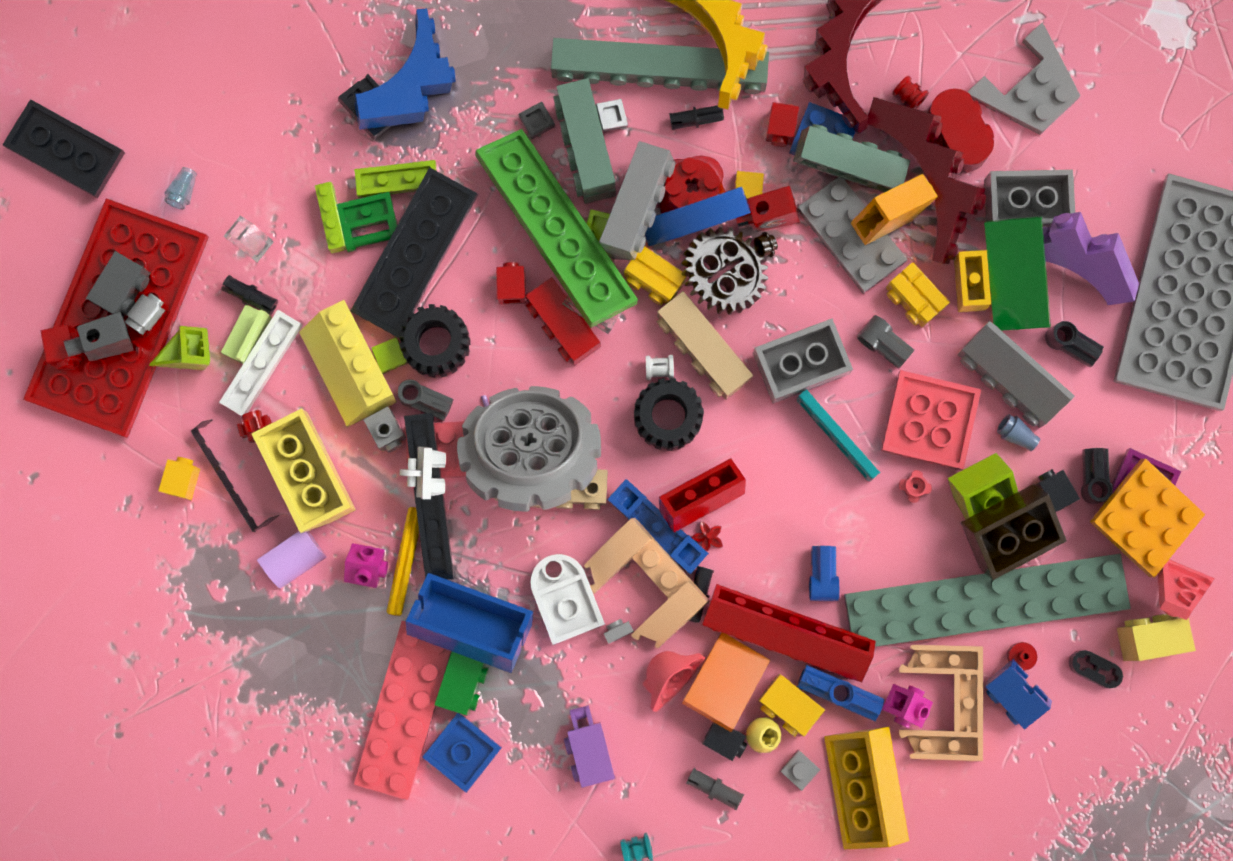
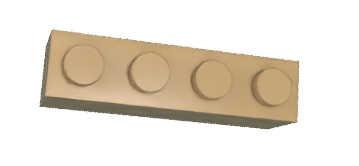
M684 291L657 311L659 320L656 322L665 334L670 332L676 339L674 344L683 355L688 353L694 362L691 365L700 376L704 374L711 381L709 387L716 396L720 397L722 395L727 400L752 379L753 374Z

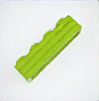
M332 182L315 185L328 249L331 254L345 251L347 249L336 205L338 202Z

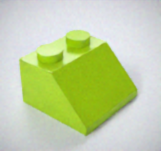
M997 453L948 478L953 498L965 519L1018 492L1013 471Z

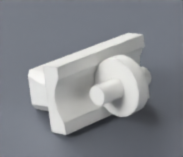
M418 447L417 469L416 458H408V469H400L399 475L407 476V487H416L417 476L416 497L431 499V496L445 493V479L431 478L432 467L445 468L446 453L432 450L429 447Z

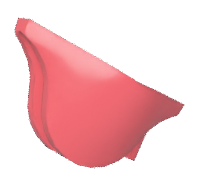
M672 651L661 652L653 657L647 667V679L643 682V686L651 693L650 708L657 712L677 695L689 682L706 657L700 653L680 655Z

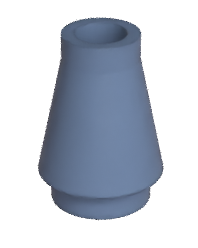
M1008 414L997 428V433L1001 435V439L1024 447L1029 451H1033L1040 441V437L1035 435L1018 416L1013 417Z

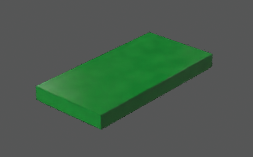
M1042 216L985 221L993 324L1001 331L1050 328Z

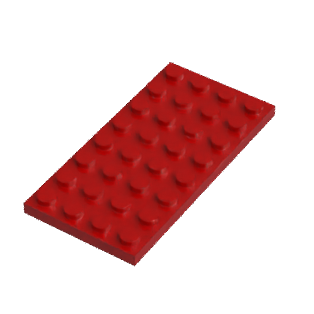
M106 198L53 327L68 324L77 330L79 325L112 315L86 299L115 251L150 272L149 283L142 292L139 291L134 299L135 303L142 294L148 297L152 293L164 302L161 308L165 312L150 331L147 330L143 335L125 323L134 349L131 352L89 361L86 354L81 353L82 361L75 362L71 368L57 369V367L46 362L43 350L23 400L128 438L156 370V366H149V364L166 345L209 236ZM125 315V316L123 317L124 322L126 321V319H127L129 316Z

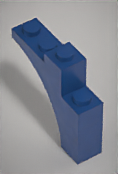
M427 8L416 9V41L404 66L382 85L372 90L355 94L354 105L359 130L423 122L425 112L429 111L427 95L450 93L452 83L456 82L455 70L453 66L449 67L448 57L440 58L438 42L434 43L432 34H435L434 19L429 18Z

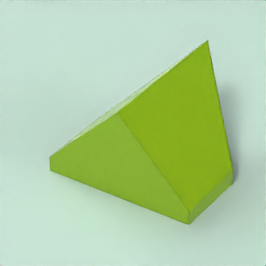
M179 326L178 332L149 366L204 371L210 365L207 328Z

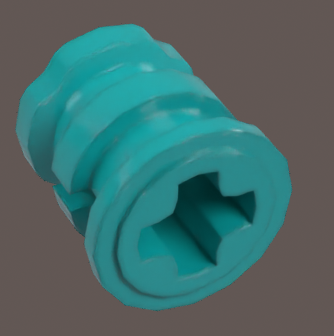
M647 832L644 833L643 838L638 839L635 836L631 837V841L620 840L624 861H643V858L653 861L652 846Z

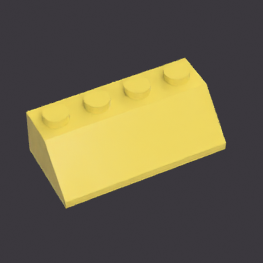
M345 300L320 311L299 332L347 427L397 403Z
M301 408L252 433L300 533L332 523L356 510L309 414Z

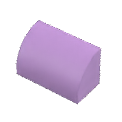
M298 531L261 556L257 561L272 582L281 589L325 559L326 556L309 531L304 533Z

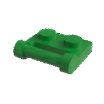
M390 192L336 204L348 252L356 251L358 247L390 240L398 225ZM388 222L389 229L353 237L352 230Z

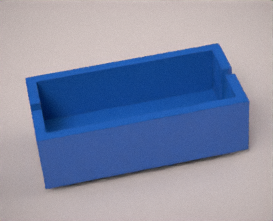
M428 573L418 593V600H415L406 619V633L409 636L512 674L521 652V646L524 645L531 629L533 611Z

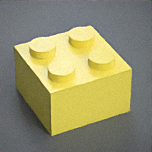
M1161 614L1152 616L1153 622H1150V617L1124 621L1125 627L1117 628L1123 661H1143L1196 651L1189 618L1185 620L1180 617Z

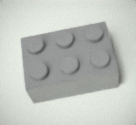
M1073 170L990 171L984 179V188H986V221L1042 216L1043 226L1050 227L1054 216H1059L1063 213H1075Z
M833 318L755 347L753 351V356L772 404L800 394L806 389L810 390L845 377L853 370Z

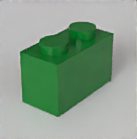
M451 652L434 705L466 716L470 714L471 710L476 711L480 695L476 694L479 683H485L489 668L485 667V663Z

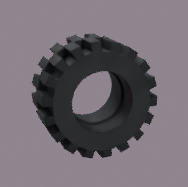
M429 304V308L426 309L421 306L417 308L418 312L415 314L411 312L408 315L409 320L407 322L403 321L401 325L403 328L402 332L399 331V339L401 340L399 346L406 361L418 373L422 375L427 374L429 377L435 378L436 375L445 377L447 376L446 373L450 371L452 373L456 372L459 365L463 366L466 362L464 358L469 356V345H471L469 332L462 318L454 310H448L443 305H440L439 308L435 304ZM434 327L446 329L451 336L448 348L438 355L424 354L419 346L422 335Z
M662 378L658 379L656 383L651 382L645 390L643 389L640 392L639 398L636 399L634 422L638 434L645 439L648 445L652 444L659 450L663 448L667 449V451H673L674 448H683L687 443L690 444L700 431L704 415L702 400L700 396H697L696 390L693 387H688L684 381H676V378H670V380ZM663 400L678 402L685 411V419L682 425L672 430L658 427L652 418L654 406Z

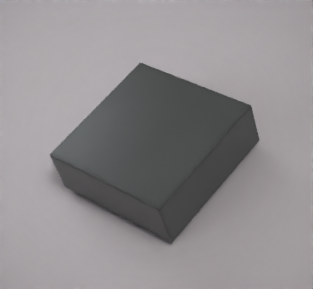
M542 101L518 114L531 139L555 127V123Z

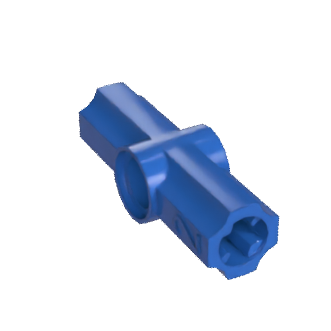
M805 665L797 684L799 689L876 722L885 700L809 665ZM838 685H843L847 689L848 694L843 701L836 700L833 694L834 689Z

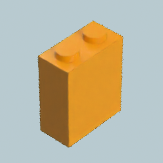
M921 174L873 198L852 220L851 225L864 245H867L912 222L938 196L933 190L932 185Z

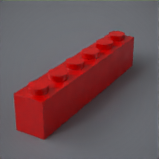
M719 584L715 586L702 623L703 626L709 627L713 631L734 636L741 641L759 645L766 650L784 654L794 660L809 663L819 669L828 670L861 683L874 657L875 640Z

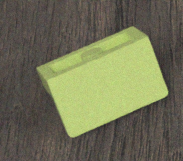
M245 305L221 353L244 364L272 317L263 310L259 311L249 305Z

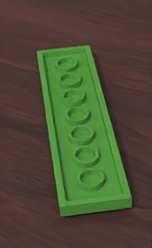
M522 129L476 149V158L590 328L637 304V297Z

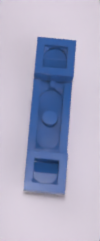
M741 186L656 215L653 225L650 228L648 227L645 233L648 246L670 241L751 213L743 187Z
M627 479L607 499L628 520L636 518L669 556L689 574L709 554L681 529L673 532L660 513V510Z

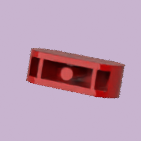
M955 88L941 92L936 96L927 112L942 117L940 121L942 123V130L936 140L940 146L963 152L964 165L961 172L974 171L984 164L993 150V130L989 124H985L981 117V107L976 100L973 101L970 93Z

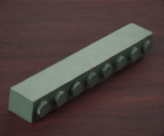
M553 38L551 73L552 78H557L561 82L589 78L590 84H597L599 81H609L611 84L618 86L625 85L626 83H637L640 87H652L655 84L664 85L668 89H678L680 86H686L696 91H704L707 88H716L720 91L726 75L724 62L718 48ZM766 52L764 61H758L755 71L748 69L746 78H740L738 83L741 84L740 90H744L747 94L765 92L768 79L769 52Z

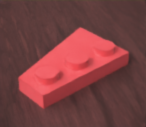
M1169 559L1158 573L1160 609L1169 616L1187 620L1215 578Z

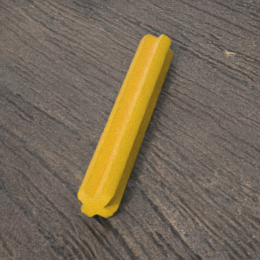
M409 507L407 511L386 610L389 615H402L419 535L416 507Z

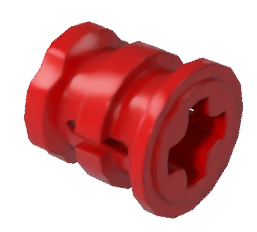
M906 76L895 87L892 94L895 97L899 96L901 98L900 102L904 105L908 104L910 108L917 109L927 98L929 91L925 90L922 92L920 90L921 86L918 83H912V78Z

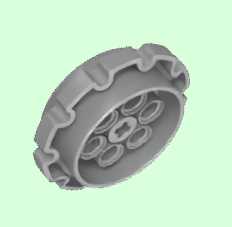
M531 386L529 390L519 391L517 388L508 389L489 398L490 405L487 407L477 406L462 425L464 437L458 438L457 442L460 469L466 472L467 484L478 496L484 500L497 498L498 506L501 508L527 512L531 506L536 505L541 506L543 510L559 506L571 500L572 490H584L597 472V460L595 458L601 457L599 427L597 424H591V412L574 397L560 398L559 390L539 386Z

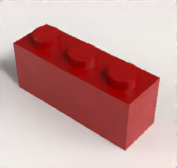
M553 277L525 295L528 301L525 307L534 319L539 316L544 323L541 329L550 341L555 338L560 347L557 350L566 363L571 360L575 366L601 347L599 339Z
M732 458L659 496L660 513L672 531L676 532L744 495L746 479Z

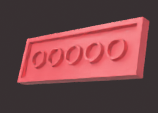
M401 621L354 785L409 800L436 706L434 704L452 651L407 635L406 621Z

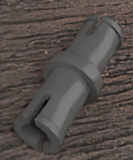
M693 768L686 782L687 785L709 795V799L713 800L715 798L734 810H737L744 797L743 793L741 794L722 783L723 780L719 778L715 780L696 770V768Z

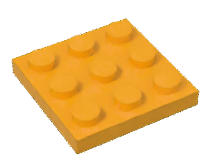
M1140 459L1091 519L1090 523L1148 577L1155 578L1205 516V513L1147 459Z

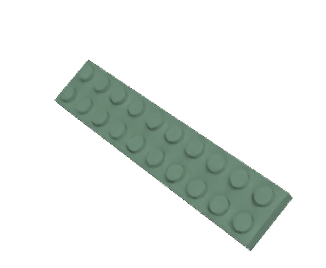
M1121 554L1013 569L995 580H992L985 573L844 594L850 632L875 640V647L1131 609Z

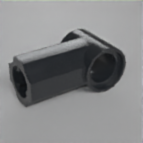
M1062 321L1052 326L1045 335L1048 346L1055 350H1062L1089 368L1094 365L1103 352L1104 346L1079 332L1076 326L1069 321ZM1058 329L1062 330L1065 333V342L1061 341L1058 338Z
M1083 449L1084 484L1081 488V495L1086 502L1098 504L1108 500L1113 493V487L1109 478L1108 449ZM1093 484H1098L1102 488L1100 498L1093 495L1091 490Z

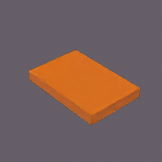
M721 632L682 704L732 732L766 670L770 659Z

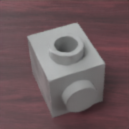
M389 407L363 419L382 452L385 450L392 452L403 445L402 441L406 439V436Z

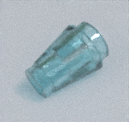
M182 167L181 171L164 192L166 195L165 202L177 209H185L186 205H189L191 202L197 173L190 168Z

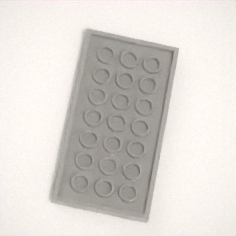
M1168 173L1164 179L1139 278L1136 298L1133 302L1113 382L1221 412L1225 408L1233 376V191Z

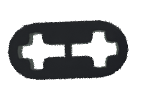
M1076 651L1069 659V666L1072 672L1101 687L1116 688L1123 680V672L1119 666L1090 651ZM1086 656V662L1093 665V669L1082 668L1080 670V664L1077 662V659ZM1099 669L1103 671L1112 669V675L1115 676L1114 681L1108 680L1106 683V677L1098 673Z

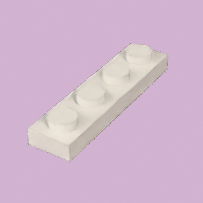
M277 310L219 403L241 416L248 413L303 325Z

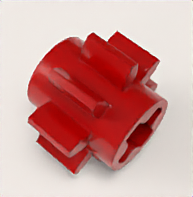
M255 410L241 416L243 423L237 424L240 437L243 439L248 438L249 443H255L252 433L270 425L272 422L270 416L262 415L261 410Z

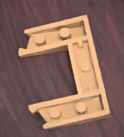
M631 518L584 566L585 568H591L595 584L590 585L592 592L596 593L632 559L635 560L667 596L668 600L631 636L636 640H640L641 636L656 641V648H660L708 604L710 600L636 518Z
M911 645L910 648L915 650L908 666L901 664L899 673L954 674V731L899 729L901 739L907 736L915 752L909 755L910 758L983 761V646Z

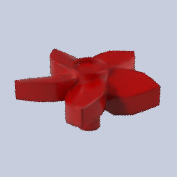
M701 521V533H696L691 538L696 542H702L701 547L707 552L711 545L716 548L723 547L721 539L717 537L721 532L722 526H714L710 529L708 524Z

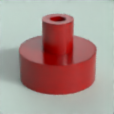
M1026 642L1013 644L1007 653L1008 662L1014 659L1023 670H1029L1034 667L1038 658L1036 649Z

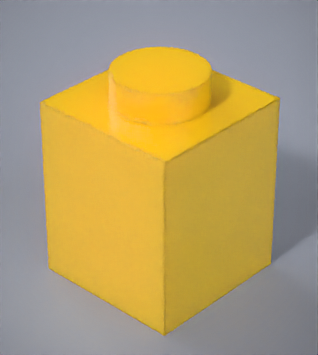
M177 456L176 461L167 459L158 491L192 501L201 469L193 466L194 461Z

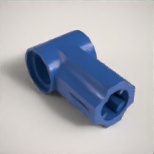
M812 546V576L809 578L810 601H839L840 586L839 577L836 576V546Z

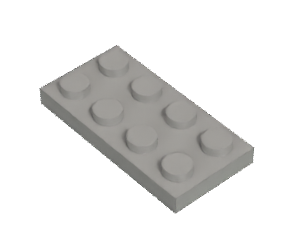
M837 177L798 206L797 210L864 294L903 265L908 259L888 234L864 245L851 222L866 206L843 178Z

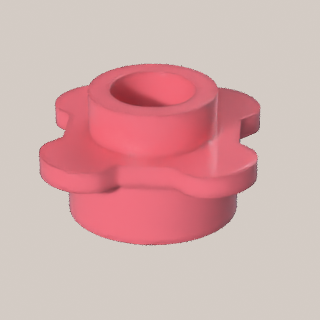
M914 470L909 478L902 479L899 482V488L906 492L911 503H917L922 495L929 494L932 491V485L927 483L923 473L919 470ZM914 484L918 485L917 489L913 488Z

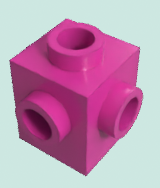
M352 543L345 560L344 582L377 588L380 578H385L388 570V562L384 561L385 549Z
M893 684L882 710L894 715V722L906 728H910L911 724L922 728L930 714L933 702L924 698L925 692L914 686L909 685L908 689Z

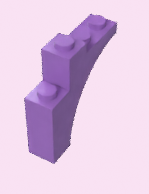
M1081 212L1063 213L1059 216H1054L1050 227L1043 226L1046 262L1067 268L1086 279L1099 291L1107 305L1135 301L1139 282L1119 233L1101 234L1097 237H1091Z

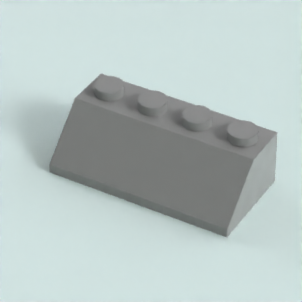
M641 141L638 142L599 241L611 259L635 260L637 253L642 252L646 242L644 237L646 230L653 225L656 213L654 210L656 204L662 201L665 194V181L667 177L672 176L675 168V161L670 150Z
M991 321L980 329L957 354L962 358L960 362L968 370H975L982 376L981 381L992 390L994 388L1003 395V401L1012 408L1017 407L1023 413L1022 417L1034 427L1037 425L1041 428L1046 425L1075 397Z

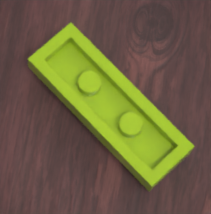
M430 160L354 169L358 198H364L390 192V194L416 192L429 167L437 171L436 161Z

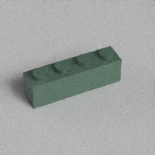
M813 124L801 131L793 162L884 193L903 184L905 181L910 160L902 158V154L897 151L887 150L885 152L877 149L878 146L870 142H862L861 144L853 141V137L844 133H837L835 135L827 132L828 129L817 124Z

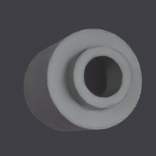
M152 293L148 297L142 294L127 313L129 317L125 323L143 335L147 330L150 331L165 312L161 308L164 302Z

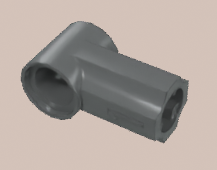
M874 315L857 335V339L871 351H877L898 369L914 352V349L893 332L892 327L877 315Z
M411 379L405 380L398 387V397L404 406L414 408L423 413L433 412L435 418L445 421L454 399L424 387ZM412 387L418 390V396L414 400H406L403 397L404 391Z

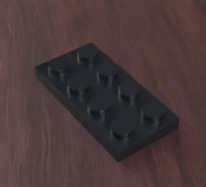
M31 99L3 143L5 148L96 198L103 191L125 154L119 147Z

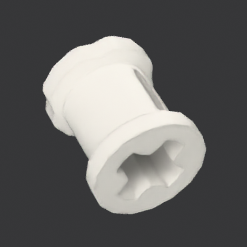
M669 355L668 358H651L646 356V380H651L652 377L674 378L673 355Z

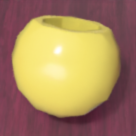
M767 717L757 718L750 722L746 729V740L754 751L770 753L778 747L781 741V730L774 720Z

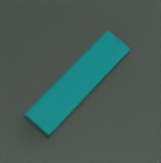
M807 389L798 396L797 402L867 481L870 482L881 473Z

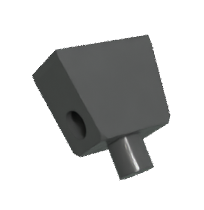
M121 312L79 325L77 327L79 337L64 341L69 357L85 353L89 361L134 351Z

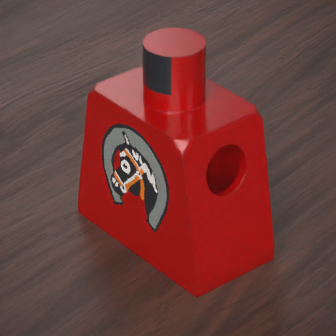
M790 185L748 198L751 213L736 218L738 227L754 223L757 232L800 223ZM768 210L767 213L760 214L762 211Z

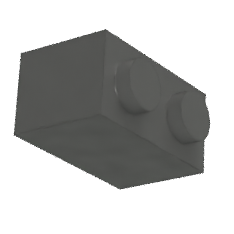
M115 251L86 299L111 314L121 312L122 317H124L134 306V299L139 291L142 292L147 287L150 272Z

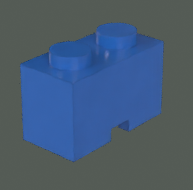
M1012 659L988 679L986 684L988 690L986 692L994 703L998 704L1000 702L1007 710L1006 715L1013 724H1020L1025 730L1051 709L1052 700L1037 684L1034 687L1029 685L1025 680L1029 675Z

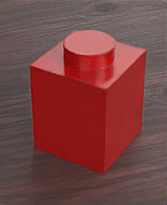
M772 102L765 141L771 142L776 147H786L793 144L799 106Z
M517 262L503 263V267H496L497 300L499 305L526 304V275L524 266H519Z
M66 324L40 330L47 363L57 367V369H67L73 367L75 362L82 361L81 354L69 357L64 345L65 340L78 337L75 328Z

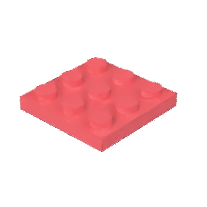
M900 370L881 451L962 471L966 461L981 389Z

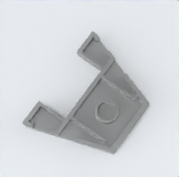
M1043 23L1036 27L1022 42L1041 62L1006 95H1003L985 76L968 91L973 101L977 100L987 105L986 108L994 112L997 110L1010 117V120L1039 135L1081 96Z

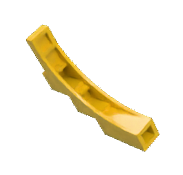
M665 0L693 16L714 39L720 50L726 73L719 91L718 107L728 110L731 101L738 99L741 84H738L740 78L745 79L748 69L755 71L758 61H764L768 45L764 44L765 33L742 26L744 16L740 15L742 3L732 0Z

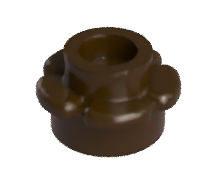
M762 232L760 236L754 238V246L760 247L757 251L758 255H763V257L769 256L770 258L775 255L778 245L773 235Z

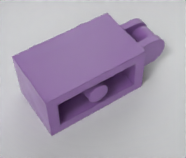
M589 705L570 710L574 729L567 732L568 737L564 738L567 754H573L576 765L571 766L575 783L580 782L583 788L615 779L601 722L593 723ZM587 717L589 725L579 728L577 720Z

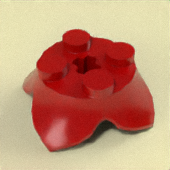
M703 155L687 157L685 159H674L675 168L671 177H667L664 184L665 194L660 202L661 214L726 192L722 184L724 173L719 162L712 157ZM687 184H696L698 191L687 192Z

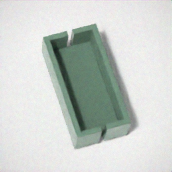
M589 78L556 86L558 95L553 96L554 107L558 121L563 120L560 122L564 146H570L566 148L570 170L576 171L573 174L577 197L583 196L584 204L615 197V178Z

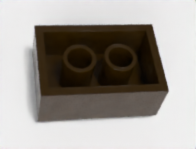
M1035 484L960 522L979 568L992 580L1067 541L1049 494Z

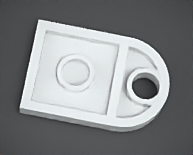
M555 554L542 559L536 565L531 576V589L553 645L605 625L582 566L575 559L567 555ZM550 562H558L561 565L562 572L558 577L552 578L546 574V566Z

